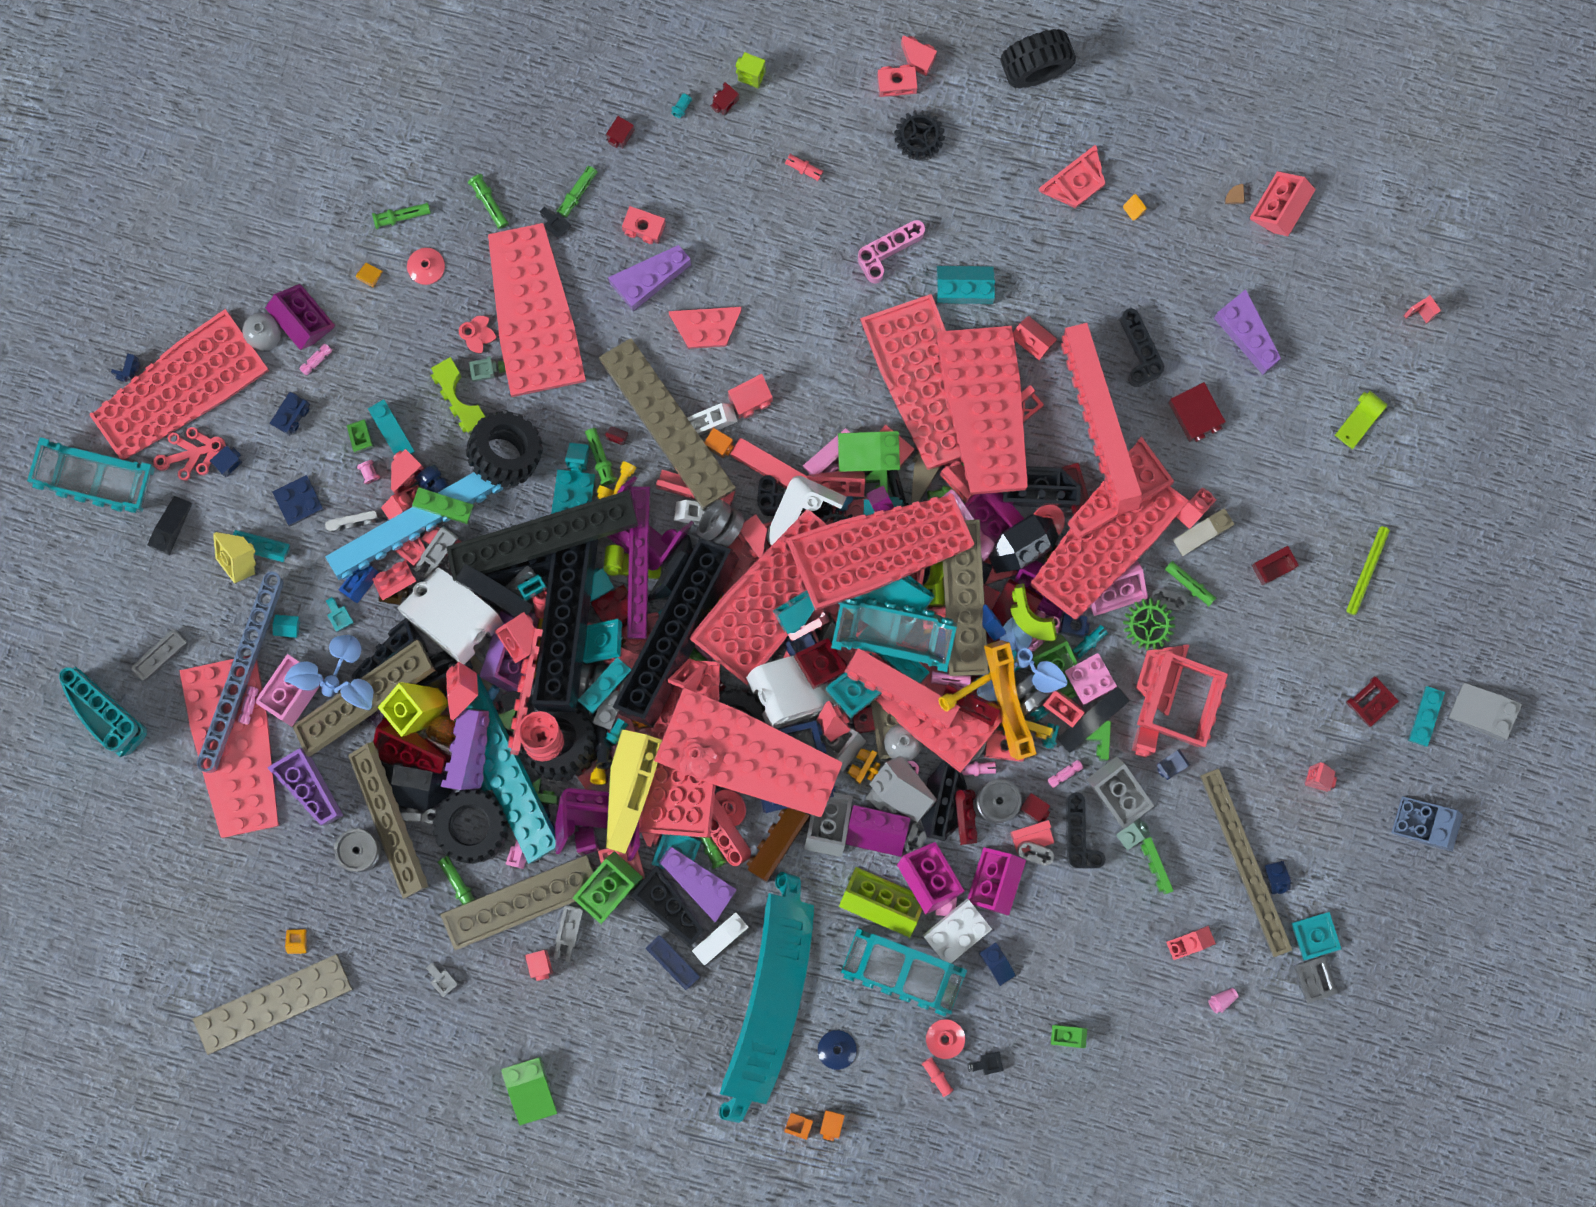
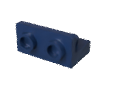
M289 392L269 424L290 436L298 430L301 418L308 414L310 410L309 402Z

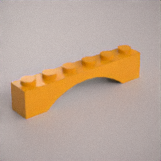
M1000 640L984 645L998 706L1002 707L1000 715L1010 756L1021 760L1036 755L1033 738L1024 719L1017 696L1014 678V659L1010 643Z

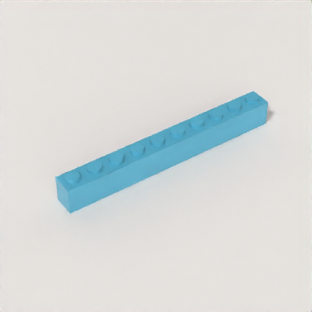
M473 472L441 490L438 494L473 504L475 502L481 503L487 498V495L491 493L496 494L503 490V487H501V484L492 485L488 480L485 482L481 479L482 476L480 474L476 475ZM411 507L330 553L325 558L337 579L345 580L353 575L352 572L357 569L363 570L367 568L371 561L375 559L381 560L387 555V552L403 547V543L408 540L414 541L420 537L422 532L432 531L437 527L436 524L442 521L447 522L451 519Z

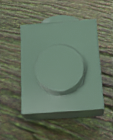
M487 356V359L469 362L473 382L495 378L494 372H498L496 361H492L491 356Z
M1138 818L1117 833L1116 836L1128 851L1149 836L1150 832L1147 824Z

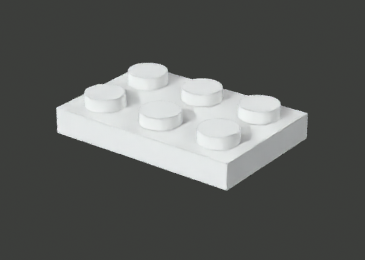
M966 899L922 936L941 960L952 963L989 933L992 928L970 900Z

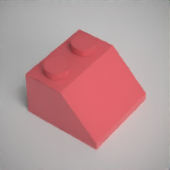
M762 374L728 391L729 400L739 418H748L754 414L753 411L759 408L761 410L766 409L773 402V397Z
M406 449L403 452L399 451L393 457L394 460L391 465V490L394 494L409 489L417 482L415 477L424 470L423 466Z
M523 612L496 629L495 633L515 663L530 655L535 628L531 617Z
M460 662L454 667H450L446 673L450 719L453 721L478 696L477 673Z

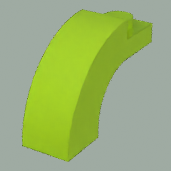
M1024 584L1016 585L1015 591H1012L1013 601L1017 602V604H1013L1010 609L1017 625L1026 634L1036 639L1045 641L1056 640L1057 633L1054 617L1042 618L1035 615L1028 606Z

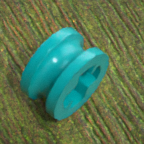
M1041 706L1032 712L1030 716H1033L1035 718L1034 722H1037L1049 714V711H1045V707Z

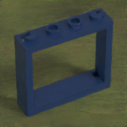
M816 720L777 729L787 734L811 728L815 749L827 754L825 743H821L820 739L822 729ZM835 785L833 786L830 797H834L833 792L836 791ZM760 799L763 813L789 808L779 804L772 805V802Z

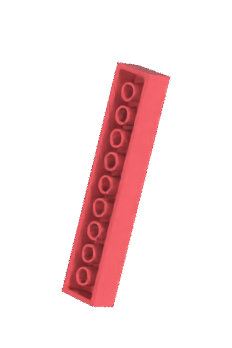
M1083 323L1067 327L1062 336L1063 343L1061 347L1063 354H1067L1068 360H1066L1068 370L1072 371L1074 376L1072 377L1073 386L1079 392L1077 394L1078 403L1083 405L1084 411H1082L1083 419L1085 422H1088L1090 427L1088 428L1089 438L1093 439L1095 443L1093 446L1094 454L1096 457L1099 456L1100 463H1098L1100 473H1104L1106 478L1104 480L1105 489L1110 491L1111 494L1109 498L1111 508H1115L1117 514L1139 509L1142 494L1088 324Z

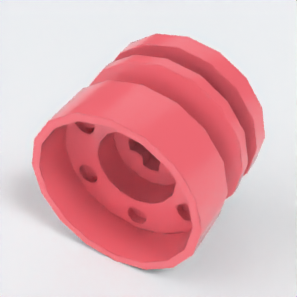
M542 711L532 712L520 722L518 737L526 753L532 759L541 762L550 761L562 751L564 736L552 715Z

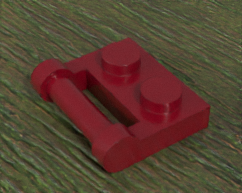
M1375 676L1370 679V683L1355 697L1349 698L1346 701L1347 705L1357 713L1368 727L1375 724L1399 702ZM1377 688L1380 692L1361 708L1358 703Z

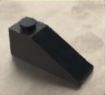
M174 496L155 526L147 545L170 556L192 503Z

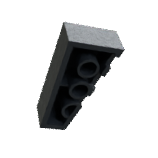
M655 866L633 892L630 899L691 948L703 934L704 930L661 874L658 867Z

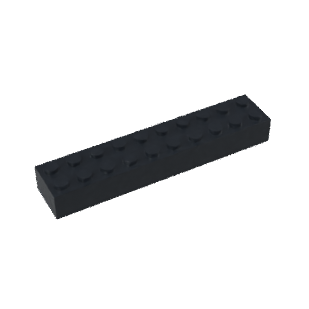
M699 538L613 705V708L621 716L652 728L654 727L675 686L668 683V679L691 655L696 644L689 639L690 636L717 604L739 560L732 549Z
M598 539L552 553L542 624L543 632L540 639L532 705L538 711L576 712Z

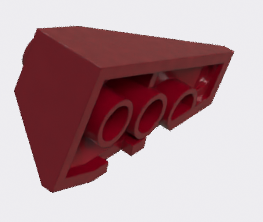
M386 717L377 725L373 743L378 750V756L381 761L392 765L400 763L403 764V767L417 766L421 770L436 773L443 772L446 757L416 732L401 737Z

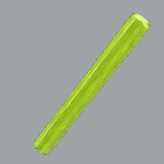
M1381 526L1377 532L1346 610L1351 615H1356L1390 532V529Z

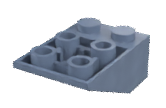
M1402 796L1391 833L1453 852L1463 814L1458 810Z

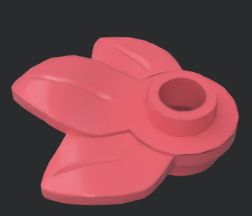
M476 316L471 322H464L459 327L460 337L466 340L467 347L475 353H483V344L491 343L496 339L495 333L486 327L489 322L488 317ZM471 329L472 333L467 335L465 331Z
M695 742L689 743L684 749L685 757L680 762V770L684 776L693 772L698 778L706 779L710 771L709 764L717 762L718 756L709 747H702ZM693 750H697V754L695 756L691 755Z

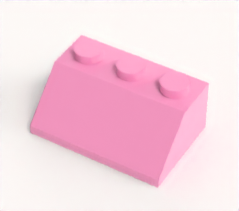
M845 428L841 433H851V432L848 431V430ZM838 435L803 465L809 475L839 471Z
M1138 560L1090 606L1093 616L1134 604L1136 601L1140 602L1142 599H1148L1143 569Z
M287 654L255 700V703L292 727L320 685L314 690L307 691L284 682L289 669L299 663V661Z

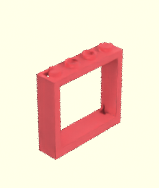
M1168 651L1159 652L1137 725L1196 747H1206L1208 739L1211 738V728L1216 722L1217 708L1220 707L1222 702V692L1227 686L1225 682L1228 674ZM1171 662L1213 678L1195 738L1153 723Z

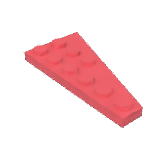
M1141 436L1134 447L1128 451L1142 494L1140 503L1174 483L1172 477ZM1104 481L1068 522L1069 527L1078 540L1123 514H1117L1115 508H1111L1109 501L1111 494L1110 491H1106Z
M535 628L530 655L524 658L520 673L524 675L521 676L517 692H521L520 699L515 701L514 710L517 711V716L512 719L511 724L514 734L513 737H509L508 748H511L510 754L518 755L520 752L521 741L518 737V727L527 715L528 706L526 705L531 694L536 668L535 661L539 653L538 642L542 636V629Z

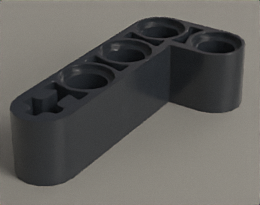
M1129 308L1124 311L1120 322L1141 365L1132 369L1128 376V381L1133 387H1141L1161 376L1164 371V363L1138 311ZM1127 316H1129V318L1133 317V321L1131 322V320H1126ZM1140 332L1143 338L1136 339L1133 333ZM1142 349L1150 350L1151 355H1143ZM1150 366H1157L1159 372L1153 373L1150 370ZM1139 373L1142 376V380H1135L1133 374Z
M770 475L763 476L759 480L757 504L761 513L765 516H775L785 494L778 493L776 481ZM766 485H773L770 489H765ZM823 501L818 510L811 512L818 517H822V513H825L827 516L829 515V510H832L833 513V505ZM771 502L768 507L763 506L764 503ZM803 508L802 511H801V513H800V516H801L807 509Z
M1075 792L1066 799L1067 863L1073 869H1097L1105 864L1106 858L1101 851H1086L1085 798L1081 793ZM1074 796L1077 800H1080V803L1077 804V810H1081V812H1070V810L1075 809V804L1071 803ZM1072 816L1080 818L1081 824L1079 826L1072 825ZM1073 835H1078L1081 838L1079 846L1072 844L1071 838ZM1076 854L1081 857L1080 865L1072 863L1073 855ZM1096 854L1101 858L1099 865H1094L1091 862L1092 855Z

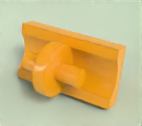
M860 749L856 758L865 762L863 768L861 769L852 764L848 771V774L856 779V783L861 784L867 771L870 772L867 777L870 781L878 774L881 764L875 762L873 768L870 767L877 752Z

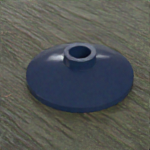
M830 1031L819 1041L818 1056L821 1062L830 1069H844L856 1057V1043L844 1031ZM839 1046L841 1052L835 1054L833 1051L834 1047Z

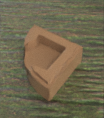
M1243 184L1236 185L1230 189L1225 198V204H1244Z

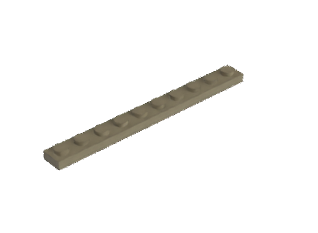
M1216 769L1201 775L1200 778L1272 956L1277 957L1292 951L1220 770Z

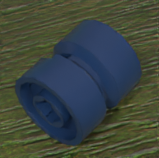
M436 465L427 467L415 477L421 488L438 493L450 486L445 478L440 477L441 472Z

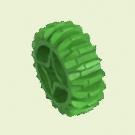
M1149 598V604H1146L1145 599H1142L1143 605L1141 606L1136 601L1134 603L1137 607L1135 610L1133 607H1129L1132 614L1125 613V616L1130 618L1129 621H1123V624L1129 625V627L1124 628V632H1131L1126 636L1127 639L1134 637L1131 643L1134 645L1139 641L1138 648L1140 649L1143 644H1146L1145 648L1149 650V644H1152L1155 650L1157 649L1156 643L1158 642L1163 647L1164 643L1161 640L1165 639L1169 642L1170 639L1166 636L1167 633L1170 635L1174 634L1173 631L1169 630V628H1175V624L1169 623V621L1175 620L1174 616L1168 617L1172 610L1169 609L1165 612L1164 609L1167 605L1163 604L1159 607L1160 600H1157L1154 605L1152 598ZM1147 609V615L1144 619L1134 620L1140 611ZM1153 609L1158 610L1164 616L1165 622L1156 621L1153 618ZM1150 615L1152 622L1159 625L1151 626L1148 634L1147 626L1139 623L1148 622ZM1133 626L1145 629V639L1135 633ZM1164 628L1160 636L1151 639L1153 630Z

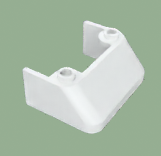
M803 476L793 477L767 532L766 539L768 543L772 546L799 518L803 508L816 511L825 501L841 509L847 497Z

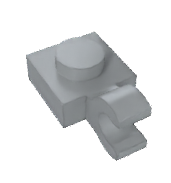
M874 790L867 795L866 799L878 810L881 811L885 807L892 814L898 812L897 809L881 800Z
M407 809V813L401 812L402 819L406 822L433 824V820L428 819L429 814H435L433 809L427 810L424 814H418L419 810Z
M431 963L426 968L435 978L430 983L442 997L458 985L446 969L441 973L434 963Z

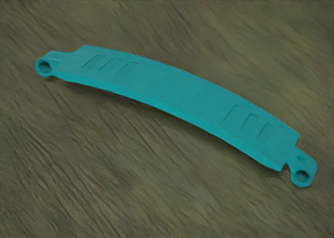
M785 872L778 873L775 879V886L781 891L782 896L772 893L768 894L753 988L738 1042L720 1091L721 1095L733 1097L729 1102H724L719 1109L720 1118L726 1121L742 1122L752 1102L767 1104L781 1070L801 1002L811 948L814 905L800 900V877Z

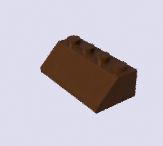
M792 808L782 809L778 815L781 817L777 824L773 822L768 830V833H770L767 840L762 839L757 849L760 851L756 857L752 855L746 865L749 866L747 871L767 883L809 819V815Z

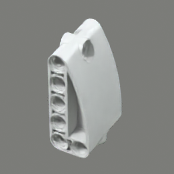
M439 567L423 582L415 584L413 592L397 608L409 621L463 665L475 654L473 646L482 641L486 633L492 636L495 630L503 625L499 615L488 604L469 589L453 581V577ZM427 591L425 595L420 596L422 592Z
M794 656L757 666L746 677L752 693H758L761 703L765 706V711L762 713L765 723L775 729L818 716L825 703L829 700L834 706L838 705L825 690L829 685L828 682L815 689L812 688Z

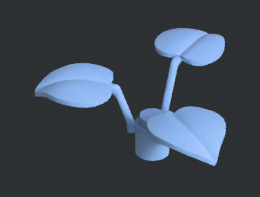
M1013 617L1010 618L1004 625L1006 634L1000 637V640L1009 642L1011 650H1015L1017 653L1014 670L1017 666L1025 668L1030 665L1035 673L1032 678L1033 685L1043 693H1051L1067 685L1066 677L1055 664L1042 661L1038 664L1037 669H1035L1034 661H1032L1033 654L1028 649L1032 642V636L1026 634L1017 625ZM992 680L977 688V696L988 701H997Z
M340 635L331 640L329 644L330 653L340 659L334 674L327 676L324 681L322 675L317 674L318 667L311 662L305 661L292 666L285 676L284 682H288L302 690L311 691L320 685L322 694L332 697L341 689L342 697L350 704L365 710H371L374 692L372 686L367 681L354 679L351 683L346 681L339 686V680L336 677L343 659L349 663H354L361 655V645L354 636Z

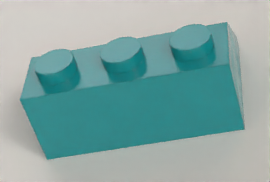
M937 266V303H994L995 278L993 266Z

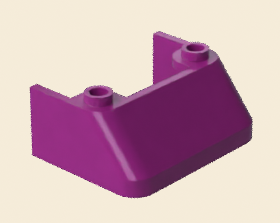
M634 476L624 483L617 493L630 491V487L634 485L637 477ZM690 521L679 531L668 529L663 535L649 525V570H657L681 544L685 535L693 526V521ZM630 529L607 536L615 544L623 547L624 551L629 554Z
M568 788L563 791L555 823L556 854H560L568 837L574 833L575 825L607 828L609 792ZM639 820L627 848L628 861H632L640 847Z

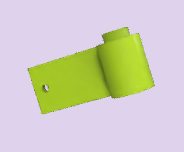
M1364 391L1358 398L1360 403L1334 435L1352 450L1388 405L1371 391L1368 393Z
M608 545L605 548L604 571L611 576L629 575V554L624 553L623 547ZM661 567L657 570L648 569V578L659 579Z

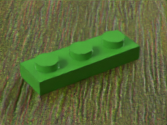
M419 487L412 504L414 508L468 524L474 507L473 504Z
M1149 837L1142 840L1140 847L1144 856L1147 855L1150 860L1148 866L1151 873H1155L1158 879L1155 882L1159 892L1163 891L1164 895L1173 892L1152 838Z

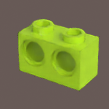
M744 52L743 56L738 58L735 65L738 81L759 89L766 73L765 60Z

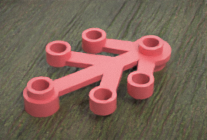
M190 427L187 429L186 435L192 440L197 439L205 444V446L196 447L180 438L177 433H170L168 441L172 445H178L188 451L167 457L165 455H158L154 458L153 464L158 470L165 471L169 468L170 464L189 459L185 467L178 471V477L183 481H187L199 457L208 453L203 463L198 464L196 467L197 473L204 476L209 472L210 460L226 446L222 438L213 437L210 439L199 433L196 428ZM192 430L196 431L194 436H190ZM173 436H177V440L175 442L171 441V438ZM215 443H219L217 449H213ZM163 459L164 463L158 465V460ZM205 466L206 470L200 472V467ZM182 472H187L185 478L181 477Z

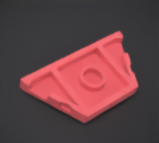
M1094 145L1038 189L1039 192L1073 208H1077L1105 186V180L1101 170L1097 146Z
M741 307L669 311V316L684 339L688 349L726 347L742 310Z
M1189 645L1147 651L1136 689L1146 696L1159 652L1168 651L1186 658ZM1172 662L1157 707L1165 716H1169L1183 666Z

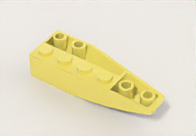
M628 730L621 731L610 769L606 848L624 854L627 851L658 763L654 759L661 744V739Z

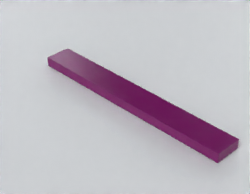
M631 486L630 493L639 526L631 528L629 531L627 639H647L650 487Z

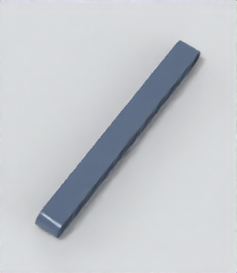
M276 572L266 573L260 585L197 760V766L203 772L213 773L219 766L283 588V578ZM272 577H277V584L274 586H270V579ZM270 595L271 601L268 604H263L264 596ZM259 613H264L265 615L262 622L256 621ZM253 631H257V639L250 640V634ZM250 649L252 652L251 656L244 659V651ZM243 667L245 673L242 677H238L236 674L237 670ZM233 686L238 687V692L235 695L230 694V689ZM231 704V711L225 714L223 711L224 706ZM220 722L225 724V729L222 732L217 731V725ZM217 740L218 748L211 750V742ZM206 759H211V767L205 769L204 761Z

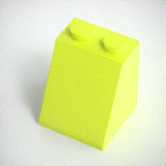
M400 682L378 708L402 737L429 728L448 706V700L438 688Z

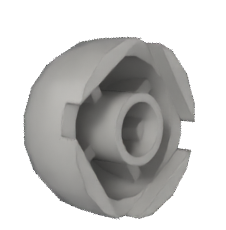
M262 312L254 313L244 322L242 328L243 337L254 350L269 351L280 341L281 327L271 315Z
M900 724L891 727L884 739L885 751L892 759L902 756L906 761H911L918 756L922 749V743Z

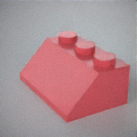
M1277 171L1250 216V220L1274 234L1288 237L1316 189L1305 177Z

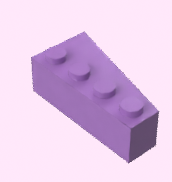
M677 245L608 277V280L630 309L634 311L691 266V259Z
M1246 289L1217 312L1214 319L1262 375L1279 362L1281 357Z
M500 612L499 617L503 625L513 619V617L506 613ZM494 633L479 677L507 692L517 691L521 675H524L520 673L523 659L515 663L497 634Z
M465 708L457 716L453 732L456 738L449 749L452 756L450 763H446L445 771H448L446 780H442L441 787L458 790L481 788L484 779L483 766L486 760L485 746L487 744L489 711Z
M302 748L297 749L267 767L320 825H328L344 816L313 759L306 756Z
M669 846L659 863L709 918L716 922L736 889Z

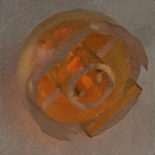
M444 714L435 717L426 729L427 736L429 738L433 736L436 738V742L450 747L456 738L453 732L457 717L454 721L450 719V715Z

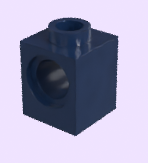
M227 445L210 460L225 477L243 463L239 459L241 454L234 447L230 449Z
M1064 613L1060 634L1083 638L1085 633L1088 634L1090 622H1087L1086 616H1080L1075 620L1067 613ZM1072 621L1079 622V630L1071 628L1070 624Z

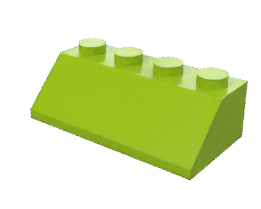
M855 867L839 904L840 908L909 938L922 912V908L912 891L858 867Z

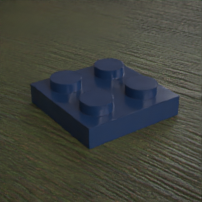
M307 475L272 491L289 527L324 510Z

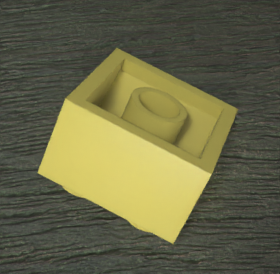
M219 532L214 533L215 558L234 584L255 575L254 566H256L253 555L255 553L253 545L241 536Z

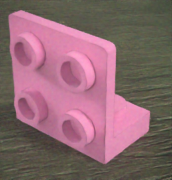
M1098 653L1065 671L1067 678L1079 697L1077 701L1081 707L1117 687Z

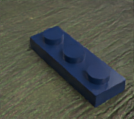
M660 935L645 948L685 990L700 978Z

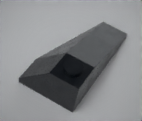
M407 618L403 619L387 634L389 638L382 645L379 643L376 646L375 654L372 657L366 658L352 674L353 680L361 679L417 639L422 643L426 653H428L425 641Z

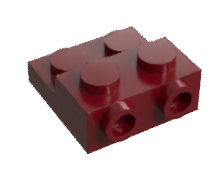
M624 584L590 602L601 622L619 619L622 622V629L627 626L628 590Z
M829 638L794 655L795 660L813 689L827 682L828 684L844 674L847 668L845 660L841 659L838 655V650L831 648L832 642H830Z

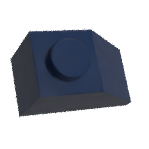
M996 942L978 953L999 986L1016 976Z

